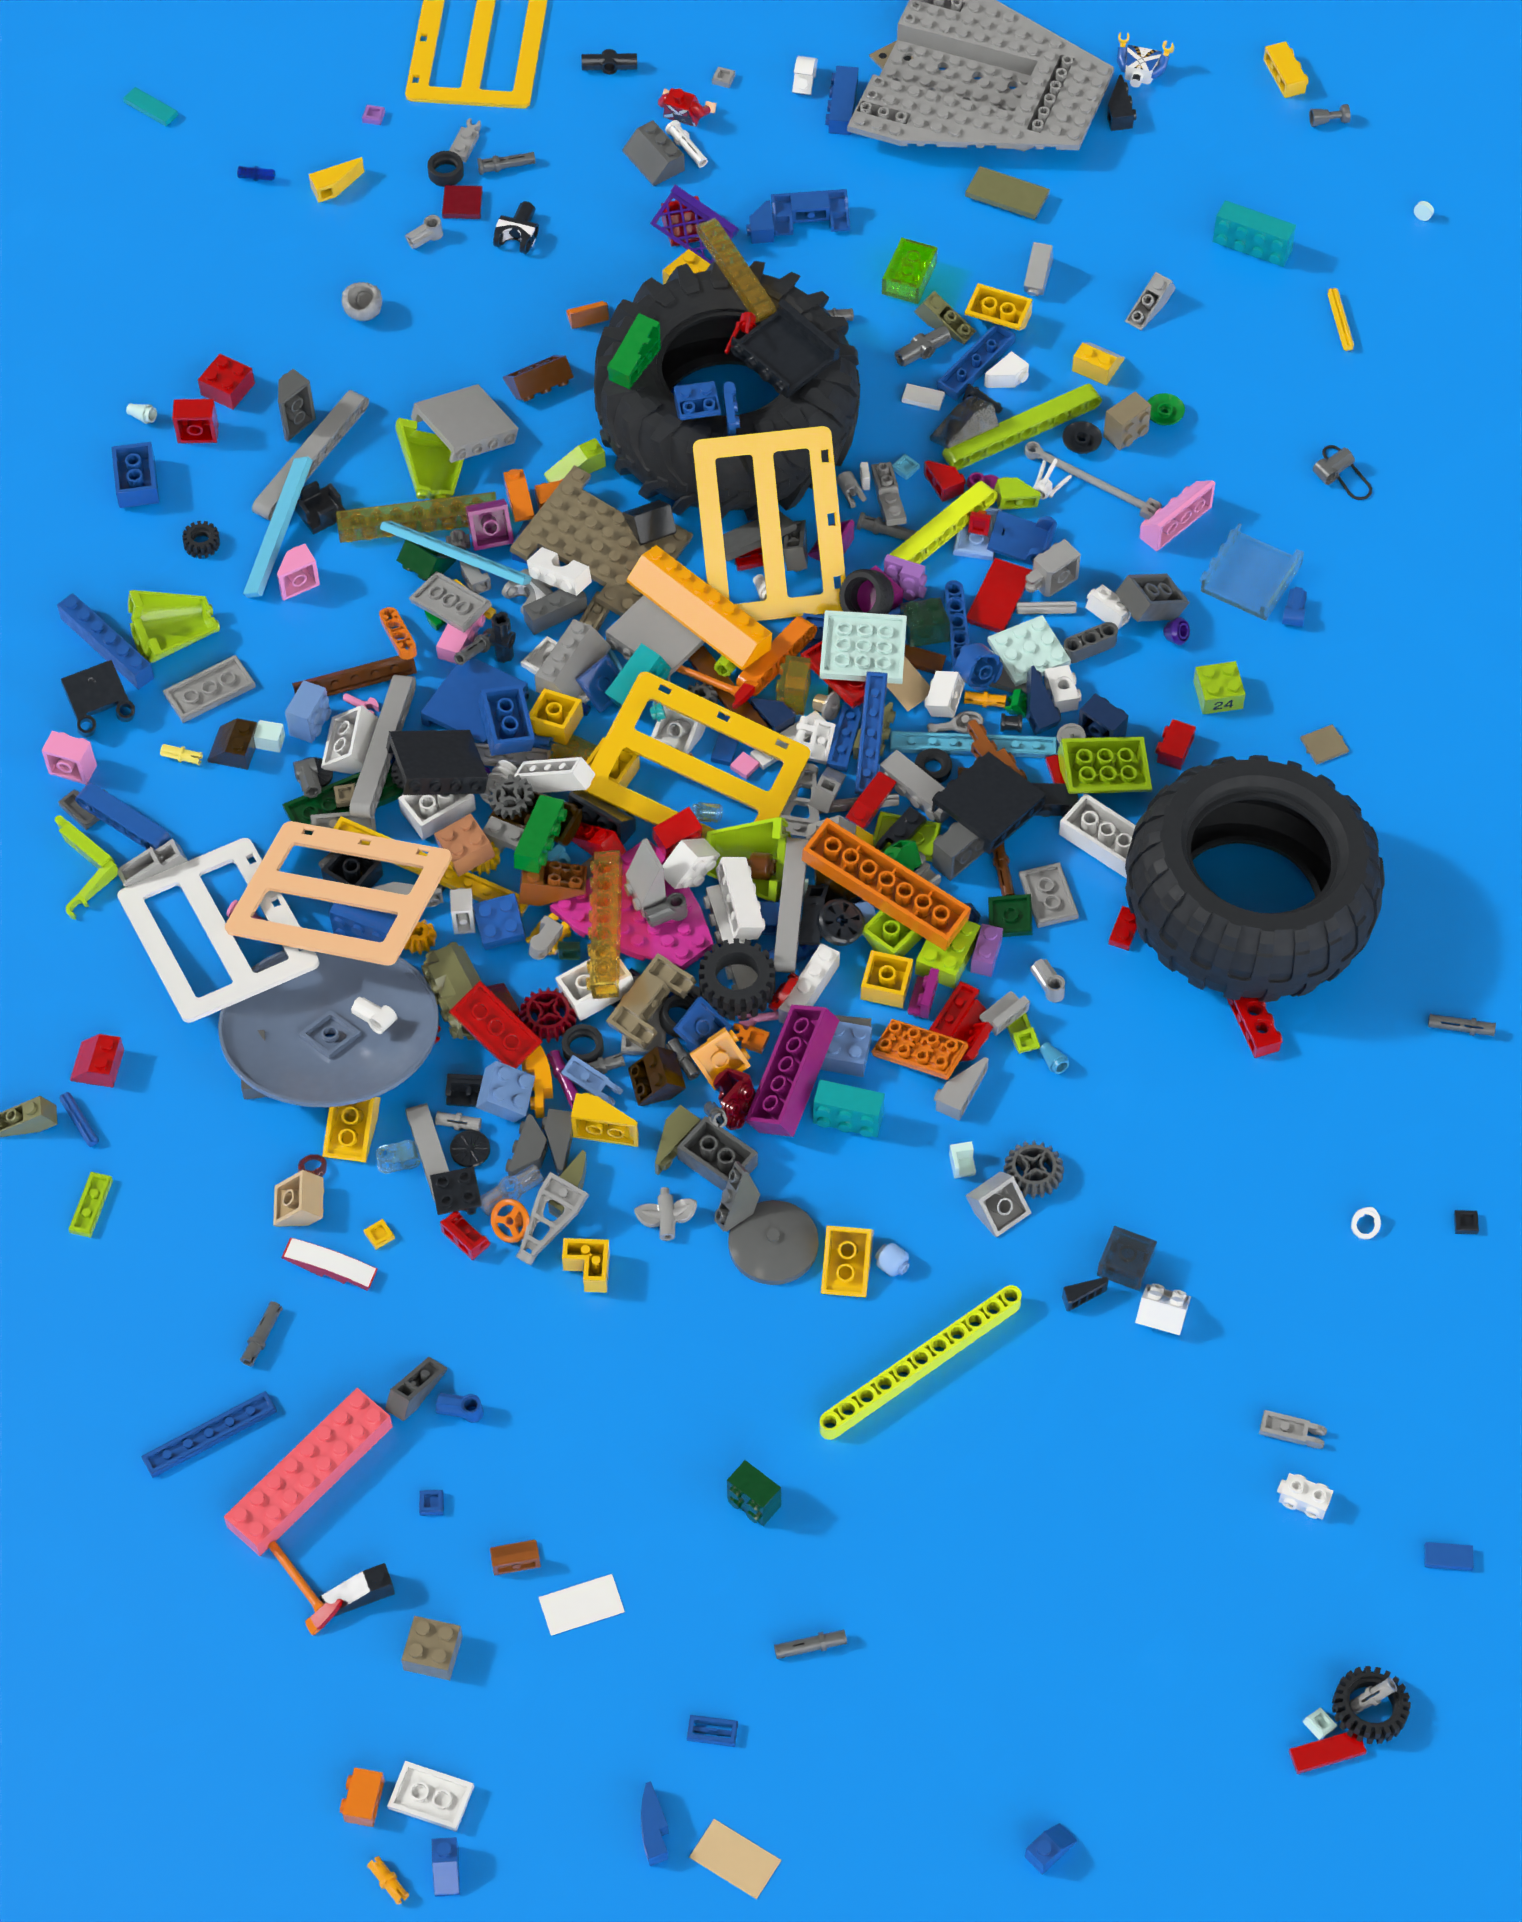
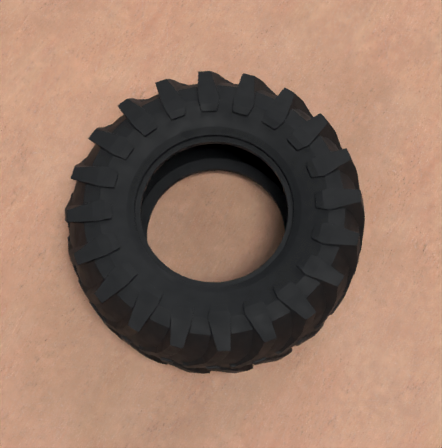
M726 258L715 259L706 271L693 273L686 263L675 268L666 284L662 285L651 277L641 285L633 302L623 299L619 303L610 320L609 327L604 326L596 351L594 375L595 410L598 413L599 423L603 428L600 430L602 443L605 447L612 448L618 457L614 465L616 471L620 476L633 474L643 483L638 492L639 495L648 499L661 494L674 500L675 502L671 510L672 513L681 515L690 506L699 508L693 444L699 439L728 436L726 416L716 415L680 420L677 416L674 395L671 391L683 378L706 367L724 364L747 366L739 357L737 358L733 355L731 348L728 353H725L727 344L736 328V322L740 321L742 313L752 312L756 316V325H759L777 311L778 302L782 299L787 301L840 346L839 359L790 397L786 398L779 394L773 401L760 409L735 415L739 416L740 428H736V435L825 426L830 429L832 435L834 465H842L852 445L860 405L859 373L856 369V366L859 364L858 352L854 346L849 345L845 337L849 329L846 319L844 317H831L824 308L829 300V296L823 291L806 294L795 287V284L801 277L800 275L790 272L778 279L763 274L765 262L754 261L746 271L728 269ZM638 313L660 322L661 349L629 390L609 380L607 366L616 354ZM740 329L736 339L739 340L747 333L742 332ZM806 448L777 451L773 454L778 503L786 511L798 504L808 487L813 489L809 450ZM828 449L821 450L822 462H829ZM740 455L717 458L715 465L721 520L729 511L744 510L748 521L758 519L752 456Z

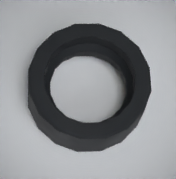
M440 151L432 155L428 160L430 180L442 187H445V185H456L464 176L461 157L451 151ZM444 164L456 167L454 171L449 173H440L435 170Z
M673 995L666 999L659 1012V1022L666 1033L673 1037L681 1038L673 1030L677 1023L669 1017L668 1011L673 1007L688 1010L695 1002V999L687 995L684 999L678 995Z
M587 1024L574 1025L569 1028L562 1039L564 1058L568 1062L572 1055L585 1063L597 1061L599 1057H602L604 1051L602 1034L597 1028ZM587 1037L594 1040L596 1046L592 1052L581 1055L570 1050V1043L577 1038Z

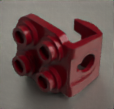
M727 1068L716 1076L713 1085L716 1090L719 1087L721 1090L718 1099L720 1105H722L721 1108L726 1113V1128L729 1130L740 1129L744 1125L745 1117L749 1112L756 1092L749 1074Z

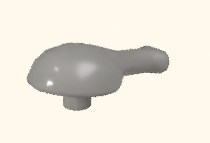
M964 711L947 723H929L927 729L931 733L953 730L962 734H969L967 732L968 722L975 719L978 724L983 725L984 719L977 712Z

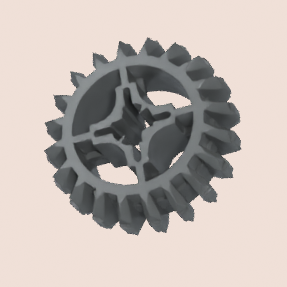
M1034 1140L1032 1145H1029L1025 1141L1023 1147L1017 1144L1015 1150H1010L1009 1156L1005 1158L1003 1171L1014 1176L1020 1191L1023 1192V1197L1031 1194V1197L1034 1199L1036 1194H1039L1043 1198L1045 1192L1050 1195L1053 1189L1057 1190L1059 1183L1063 1179L1064 1167L1062 1166V1158H1059L1058 1151L1052 1152V1146L1045 1148L1044 1142L1036 1145ZM1044 1163H1047L1050 1167L1051 1174L1047 1172ZM1017 1165H1018L1019 1167H1021V1171L1024 1172V1175H1023V1176H1021V1175L1017 1172V1170H1016V1166H1017Z

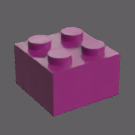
M505 499L465 506L471 542L475 551L513 544V533L508 505Z

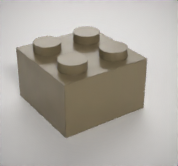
M1136 391L1106 411L1103 437L1119 451L1125 446H1130L1135 439L1144 436L1148 432L1151 404Z
M414 1616L401 1659L404 1671L450 1681L463 1637L461 1626Z

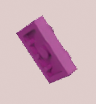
M931 968L929 976L917 977L908 1008L909 1015L929 1018L939 982V969Z

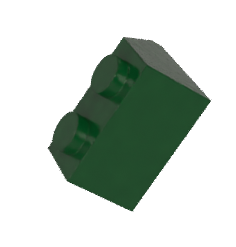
M405 540L396 561L403 564L402 567L411 572L414 571L420 579L427 581L436 571L444 574L457 559Z

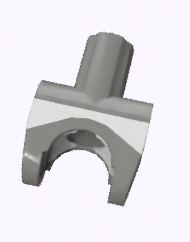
M523 569L522 571H520L522 573L529 575L528 569ZM534 578L527 585H520L509 580L502 589V595L507 599L516 596L527 597V601L521 607V613L524 615L523 606L553 593L550 590L553 586Z

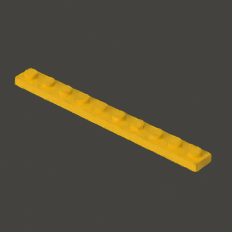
M342 816L333 828L392 839ZM362 840L361 844L369 846L370 842ZM419 851L418 855L427 856L426 853ZM395 864L417 875H420L423 870L422 868ZM450 864L439 882L440 885L452 890L471 888L473 899L479 902L515 893L470 872H466L458 877ZM515 893L519 903V894ZM519 904L521 916H523L529 905Z

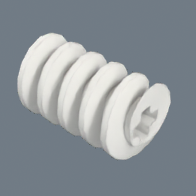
M506 760L498 761L492 773L488 775L486 791L484 794H480L482 799L489 804L488 796L491 795L489 789L495 788L494 782L500 783V777H504L506 780L510 774L515 779L514 775L518 768Z

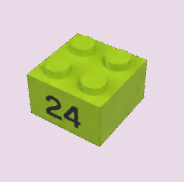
M1236 661L1195 668L1193 682L1202 714L1243 709L1246 694Z

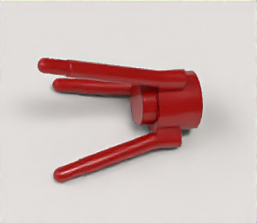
M752 312L742 313L740 321L736 322V328L731 338L733 336L736 338L740 329L744 333H749L758 326L756 325L755 314ZM731 338L727 344L725 353H728L731 348Z

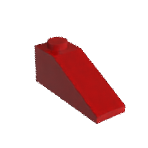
M879 771L856 800L845 819L866 830L897 782Z

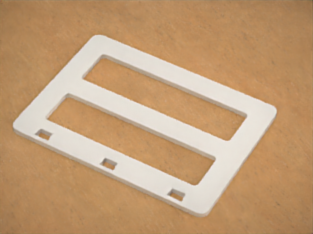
M248 838L239 839L125 887L117 894L126 915L184 1022L191 1023L308 973L319 966V959L315 951H299L298 948L282 945L288 960L254 973L233 935H229L225 930L226 923L200 877L229 863H235L248 885L262 862L253 843ZM254 857L256 862L250 864L247 859ZM175 886H180L233 981L232 984L199 998L193 993L144 902L145 899ZM268 891L259 905L266 919L271 922L300 927L280 892ZM278 899L281 905L274 907L272 902Z

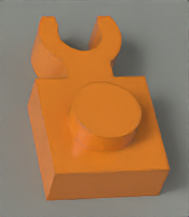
M734 1023L733 1030L739 1032L735 1035L739 1041H742L741 1047L762 1054L770 1038V1032L751 1025L748 1030L744 1029L739 1023Z

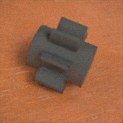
M453 530L450 536H446V543L464 550L471 548L469 534L465 535L463 530Z

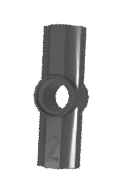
M940 326L926 335L923 333L917 334L910 344L895 351L897 363L900 366H906L921 357L923 359L931 357L935 349L951 341L948 328Z

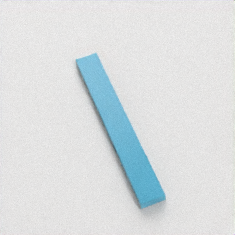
M310 457L294 458L243 592V595L247 598L263 595L313 460Z
M391 520L381 523V530L520 585H527L531 582L532 577L528 574Z
M891 731L890 752L898 750L901 753H920L929 748H937L950 755H973L971 745L974 741L969 734ZM986 735L990 741H994L998 751L1005 748L1007 753H1011L1014 757L1046 758L1057 755V737Z

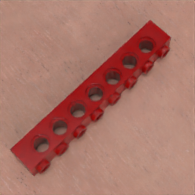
M1242 996L1240 1000L1227 998L1254 1058L1279 1051L1282 1036L1279 1031H1276L1273 1016L1267 1012L1265 1002H1258V998H1245Z

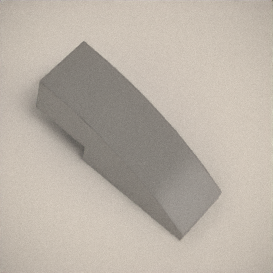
M171 839L156 850L150 847L118 868L117 873L123 885L128 887L185 863L188 860L181 846L174 839Z

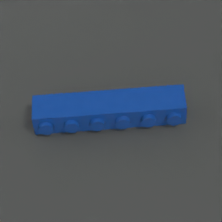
M72 593L57 604L61 619L106 661L112 660L115 669L138 690L154 679L151 663L75 594Z

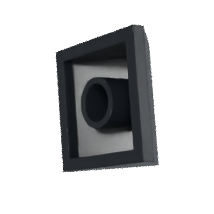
M657 500L623 512V516L640 546L676 534L671 506L666 502Z

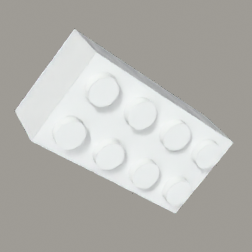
M1085 793L1060 820L1059 835L1127 879L1125 863L1136 825Z

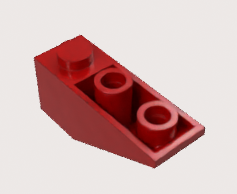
M582 822L572 839V842L590 855H594L600 861L608 864H613L626 852L615 831Z

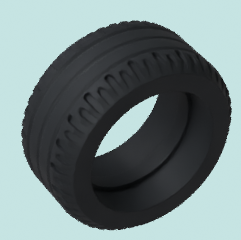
M859 569L853 571L844 579L839 592L840 606L844 612L864 613L858 605L857 594L860 586L866 580H870L876 590L875 603L867 613L888 614L894 603V589L886 575L877 570Z

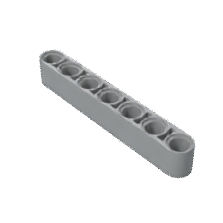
M787 837L774 953L775 972L795 973L807 865L802 861V852L809 839Z

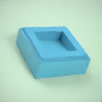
M904 454L892 465L894 472L907 480L920 469V464Z

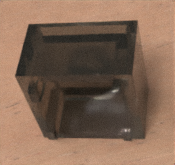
M1114 1226L1100 1259L1097 1276L1107 1277L1108 1280L1140 1291L1154 1257L1157 1241Z

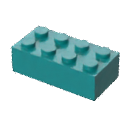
M1225 200L1216 215L1213 242L1284 267L1292 252L1296 225Z

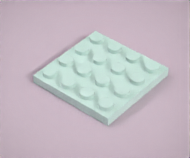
M825 610L820 679L866 682L868 671L888 673L887 683L902 684L907 616Z

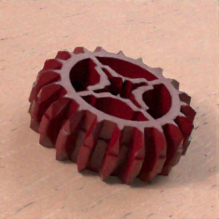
M547 987L546 991H542L539 988L537 994L531 991L530 997H525L524 1003H521V1011L519 1012L521 1021L541 1040L546 1039L548 1043L553 1038L558 1042L559 1036L563 1037L569 1028L577 1024L575 1010L572 1009L564 993H559L557 987L554 991H551L549 987ZM560 1008L566 1013L564 1017L560 1016ZM533 1012L536 1013L538 1017V1020L536 1022L531 1017Z

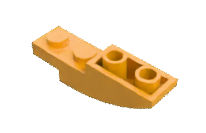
M540 1045L522 1063V1071L535 1076L532 1091H535V1097H530L531 1110H535L536 1118H543L545 1116V1099L553 1098L550 1066L545 1052Z

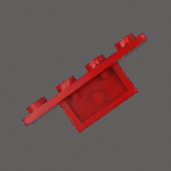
M977 999L971 1002L950 1037L965 1041L968 1044V1049L959 1062L975 1059L980 1047L988 1040L989 1033L993 1029L989 1022H982L980 1020V1015L987 1009Z

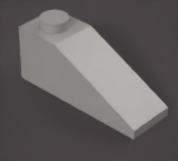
M984 1057L947 1081L942 1090L938 1089L934 1097L936 1111L960 1121L988 1070L989 1059Z

